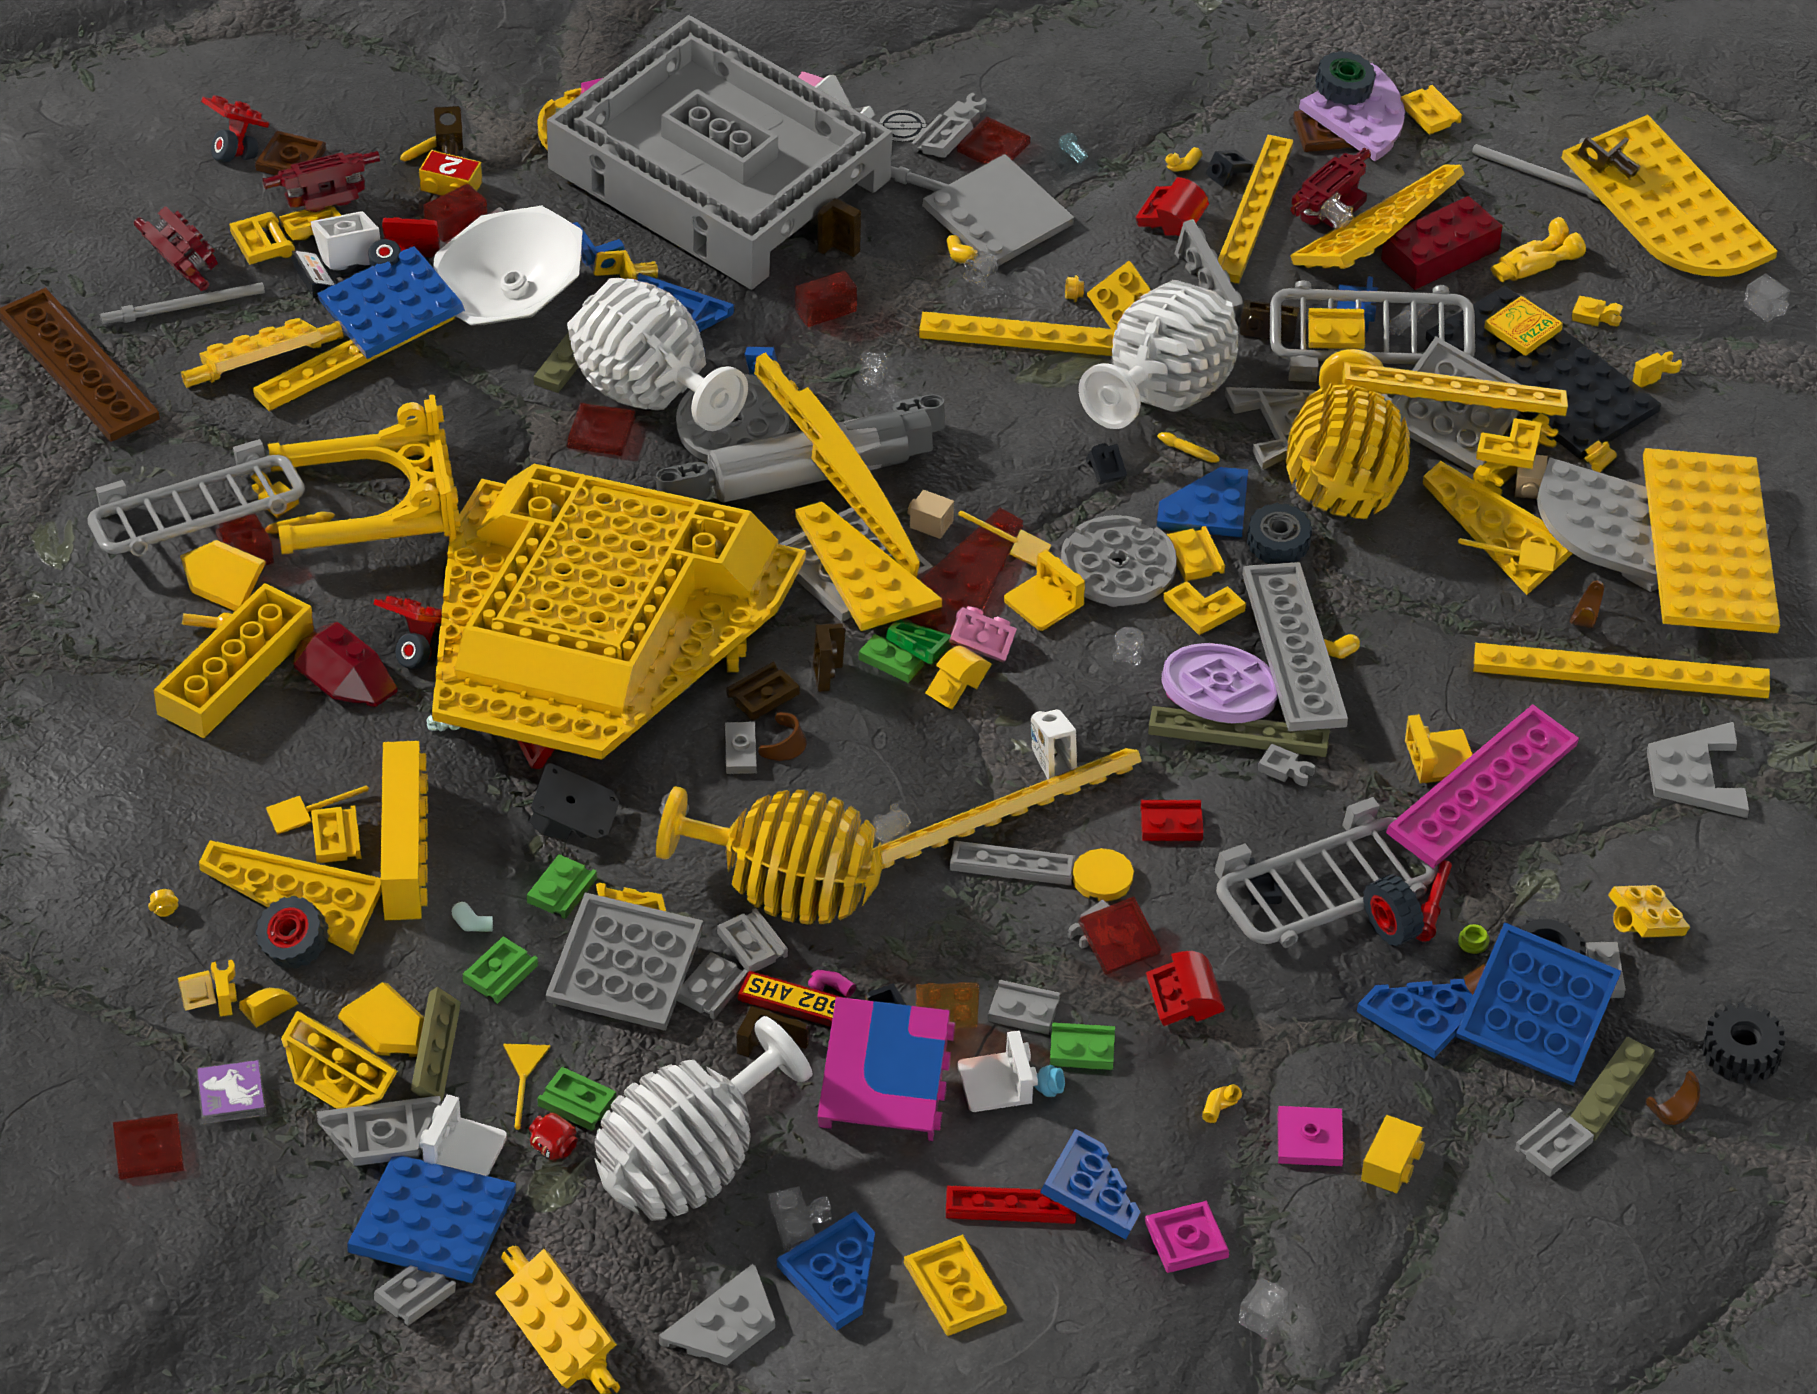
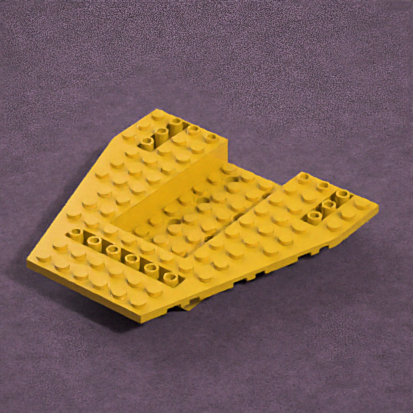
M532 464L509 479L506 484L481 479L459 514L461 527L455 528L456 539L451 540L449 536L432 719L437 722L602 760L778 612L806 559V550L778 544V539L748 510L557 468Z

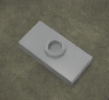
M755 722L725 723L726 774L757 773Z

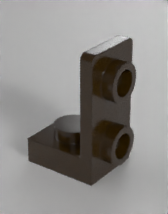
M752 1006L736 1033L737 1054L749 1057L754 1046L758 1047L760 1045L755 1033V1023L763 1016L771 1018L782 1027L798 1047L806 1049L810 1043V1026L808 1024Z

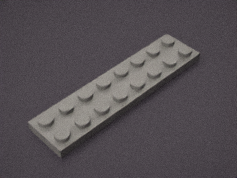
M1300 562L1243 566L1242 575L1288 731L1347 727V713Z

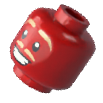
M549 1113L544 1117L539 1115L529 1127V1131L532 1133L530 1137L531 1147L552 1161L559 1158H567L577 1145L578 1138L575 1137V1126L556 1113Z

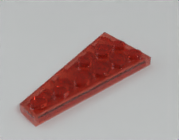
M1001 507L985 521V523L1017 538L1020 530L1023 529V520ZM979 526L920 579L923 584L942 598V607L913 615L906 619L919 626L951 635L957 620V612L962 607L967 609V606H971L983 611L996 584L997 576L1003 570L1005 560L1014 543Z

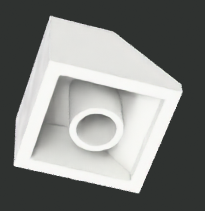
M363 211L311 221V227L321 259L329 269L344 270L349 265L354 264L370 265L368 251L374 242L380 240L379 228Z

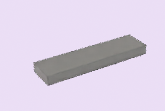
M954 841L950 870L1071 885L1075 856Z

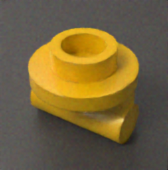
M1597 441L1586 449L1588 455L1584 459L1592 465L1593 471L1600 473L1617 457L1616 452L1610 449L1608 442L1601 443Z

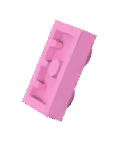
M967 606L966 609L962 607L957 612V620L949 642L1004 663L1017 628L1010 626L1011 623L1006 619L1000 617L992 619L984 616V612L978 608Z

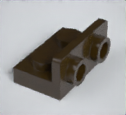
M1245 300L1242 309L1240 335L1270 339V303ZM1281 305V341H1294L1300 307Z
M844 623L816 625L813 670L818 692L830 691V679L835 678V668L843 667L846 633Z

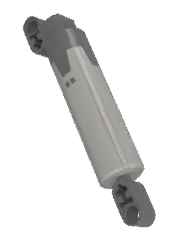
M934 394L906 399L893 404L892 411L843 421L837 424L869 470L907 462L911 455L933 451L932 432L939 431L945 427L944 399ZM803 431L710 450L707 458L708 465L703 462H691L664 468L656 473L657 491L701 500L710 495V486H712L716 498L721 503L828 480V478L811 459L813 443Z

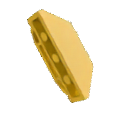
M299 1011L295 1013L281 1038L283 1046L286 1048L294 1083L336 1109L364 1106L381 1100L398 1072L386 1061Z

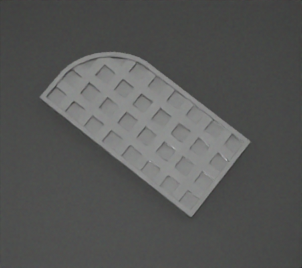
M1549 458L1538 491L1537 503L1540 516L1552 536L1563 547L1583 560L1658 583L1646 487ZM1766 524L1767 532L1769 529V524Z

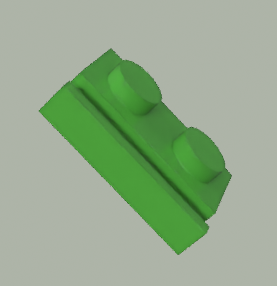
M559 854L528 892L527 903L552 914L555 912L559 913L561 918L566 919L583 898L585 892L597 880V870L592 869L590 871L585 869V865Z
M503 936L463 973V982L486 997L491 996L494 998V1002L498 1004L538 966V957H531L525 949Z
M1052 1023L1050 1065L1113 1070L1115 1026Z
M561 1067L546 1086L543 1095H539L537 1100L539 1107L593 1131L597 1121H601L606 1111L611 1108V1104L617 1098L616 1091Z

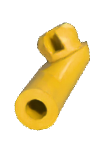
M1194 147L1183 158H1179L1177 153H1171L1166 156L1165 161L1168 164L1167 168L1173 172L1191 170L1202 158L1203 154L1199 148Z
M951 235L947 238L949 253L954 261L975 264L978 261L979 252L971 246L962 245L959 236Z
M1353 634L1345 635L1335 642L1324 639L1328 655L1343 659L1356 652L1360 646L1359 638Z
M1231 1084L1211 1091L1202 1114L1203 1120L1208 1123H1215L1220 1110L1237 1104L1238 1100L1242 1097L1241 1089L1237 1085Z

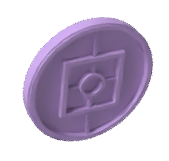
M1214 643L1193 644L1174 651L1164 664L1162 684L1166 693L1179 706L1197 716L1218 722L1245 723L1263 718L1277 704L1278 694L1270 667L1256 656L1244 650Z

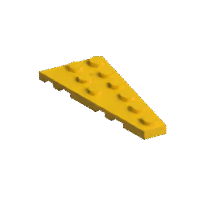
M1440 461L1423 476V485L1476 542L1521 551L1522 540L1557 547L1553 571L1573 554L1552 536L1543 520L1444 462ZM1485 550L1526 595L1551 574L1518 566V556Z
M818 502L795 509L797 521L860 631L942 607L941 597L825 503Z
M212 840L209 841L199 861L200 871L266 907H270L271 903L277 902L283 897L297 896L298 898L303 897L307 899L324 915L325 922L329 927L327 930L329 934L328 941L351 954H354L382 893L381 878Z

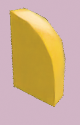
M269 987L257 991L240 1001L239 1009L257 1028L298 1005V1001L294 995L283 989Z

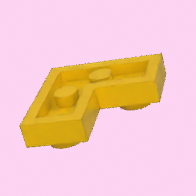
M1514 418L1510 437L1481 432L1476 460L1533 469L1542 423Z
M1187 581L1164 593V602L1199 636L1245 612L1246 603L1228 586L1206 598Z

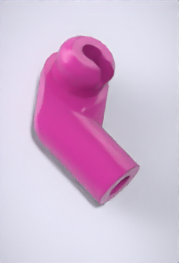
M816 970L811 974L813 976L808 981V986L815 990L823 991L824 986L827 984L847 998L851 997L856 990V984L838 972Z

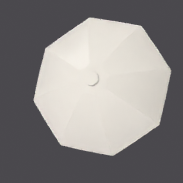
M543 206L482 215L435 254L433 268L463 303L465 311L455 316L469 325H487L530 318L557 297L579 276L583 230Z

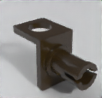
M459 106L434 108L436 151L458 156V151L463 150L461 108ZM449 113L455 116L456 121L452 125H444L440 121L441 116Z
M1586 137L1577 153L1579 157L1599 173L1608 166L1613 165L1629 180L1637 174L1641 167L1623 153L1629 141L1626 137L1609 152L1605 151L1591 138ZM1588 147L1594 149L1598 156L1597 159H1593L1588 155Z

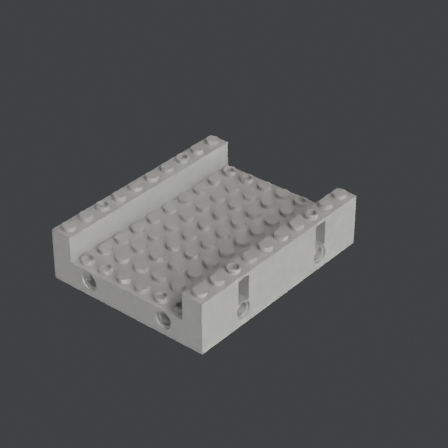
M688 15L547 119L548 168L752 290L769 277L770 251L815 217L821 207L826 206L834 198H839L856 183L874 193L890 181L893 131Z

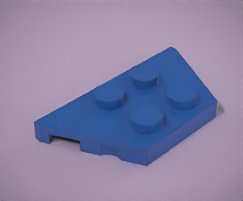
M640 273L638 275V281L655 285L679 300L687 308L693 320H695L699 332L730 317L734 313V304Z

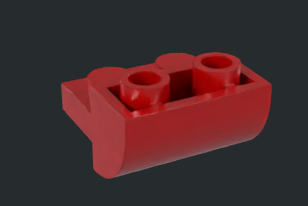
M1177 177L1171 186H1156L1135 219L1138 227H1162L1165 235L1180 236L1183 223L1192 219L1197 223L1208 207L1209 201L1204 191L1197 184L1188 179Z
M1180 951L1171 954L1173 962L1146 972L1159 1019L1163 1026L1192 1015L1196 1022L1226 1011L1209 959L1199 952Z

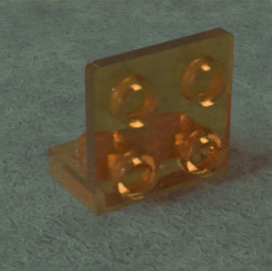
M966 982L916 984L915 1006L949 1010L950 1022H955V1028L977 1027L979 984Z

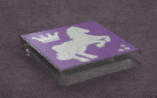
M259 1059L196 1068L202 1124L267 1115Z

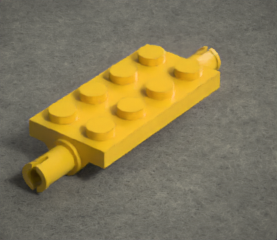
M300 318L291 319L285 322V326L276 329L275 327H266L259 330V334L251 337L249 335L235 337L232 343L226 345L217 343L208 346L207 351L199 353L204 365L181 371L182 380L186 388L206 381L212 383L220 379L222 372L302 346L320 348L321 344L343 338V330L337 321L316 328Z
M519 1246L509 1247L507 1250L513 1257H509L504 1251L501 1259L507 1264L514 1276L495 1294L559 1383L568 1389L577 1380L587 1379L591 1380L600 1394H613L609 1389L611 1387L618 1393L620 1385L606 1368L607 1353L617 1344L553 1256L543 1249L529 1262Z

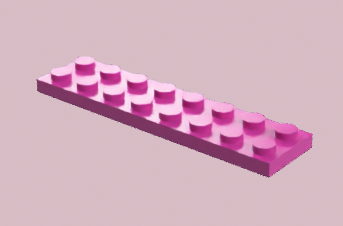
M1532 704L1388 826L1386 833L1434 869L1575 748L1579 738Z

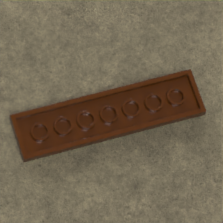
M46 287L0 308V319L110 442L160 420L159 411Z

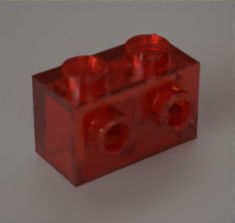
M468 183L424 204V219L437 221L439 239L442 242L456 237L480 216L487 215V200Z
M845 270L795 286V311L807 328L856 312L857 286Z
M255 513L219 524L216 534L220 542L266 561L264 566L274 563L272 541Z

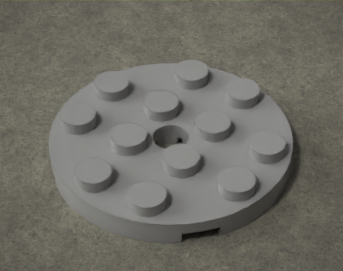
M744 374L748 382V394L745 404L737 416L740 420L731 422L730 425L717 431H707L701 428L694 421L691 411L695 392L689 390L679 404L676 422L679 438L685 448L695 457L707 462L710 450L787 434L789 415L757 376Z
M1111 515L1086 521L1077 526L1075 532L1065 539L1061 550V560L1073 572L1080 574L1083 580H1085L1084 597L1111 607L1148 602L1161 594L1171 584L1176 570V551L1170 538L1158 527L1153 529L1142 524V519L1130 516ZM1121 558L1123 560L1122 565H1119V562H1115L1113 559Z

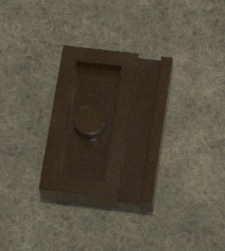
M773 661L727 687L726 692L727 697L732 698L735 704L753 721L799 695L800 686L782 669L779 670Z

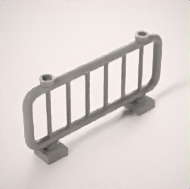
M1302 280L1295 283V288L1282 289L1276 292L1271 299L1270 344L1272 351L1278 357L1290 360L1288 381L1316 382L1318 361H1325L1332 354L1339 352L1330 348L1328 350H1306V300H1327L1328 308L1334 309V301H1356V309H1361V302H1383L1384 352L1368 353L1377 357L1381 363L1415 365L1423 355L1417 354L1416 304H1438L1439 338L1445 341L1444 305H1458L1463 309L1464 352L1472 357L1475 353V313L1473 304L1462 295L1449 294V288L1444 285L1435 286L1433 293L1312 289L1309 281ZM1287 299L1301 300V350L1286 349L1281 344V304ZM1389 303H1411L1412 353H1389Z
M258 439L233 447L236 466L136 496L128 497L123 480L97 487L95 489L100 507L91 511L87 520L99 547L104 552L120 554L131 551L135 556H142L147 552L148 545L267 509H270L274 514H281L286 510L287 503L293 502L303 495L305 486L292 462L282 455L265 457L263 444ZM273 466L281 467L293 489L275 495L261 470ZM256 472L269 497L247 503L233 478ZM228 480L242 505L220 512L206 486ZM200 488L214 514L192 520L179 494ZM173 496L186 522L164 529L151 503ZM146 505L158 531L136 537L124 511ZM118 513L131 539L113 543L109 541L99 520Z
M1374 797L1347 807L1342 825L1346 831L1251 866H1248L1251 850L1244 843L1219 852L1214 872L1220 879L1217 883L1216 893L1243 933L1251 941L1258 944L1266 945L1279 941L1284 948H1288L1297 942V934L1365 909L1363 897L1359 896L1327 850L1347 844L1373 881H1376L1379 877L1352 842L1372 835L1406 880L1404 882L1410 886L1417 899L1427 892L1426 886L1434 882L1438 866L1433 869L1418 858L1425 867L1426 873L1415 878L1410 877L1377 833L1388 829V826L1397 818L1384 817L1376 820L1380 805ZM1321 853L1355 900L1335 907L1301 860ZM1296 863L1329 909L1309 917L1275 869ZM1270 872L1303 919L1283 926L1249 879ZM1244 882L1277 929L1269 932L1257 930L1230 894L1228 888L1234 884Z

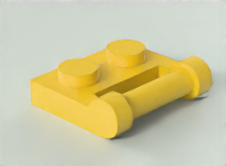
M267 212L229 224L230 232L249 265L278 256L288 258L292 256V251L295 250L292 242L286 239L278 225L279 220L273 212ZM262 228L270 231L276 243H270Z

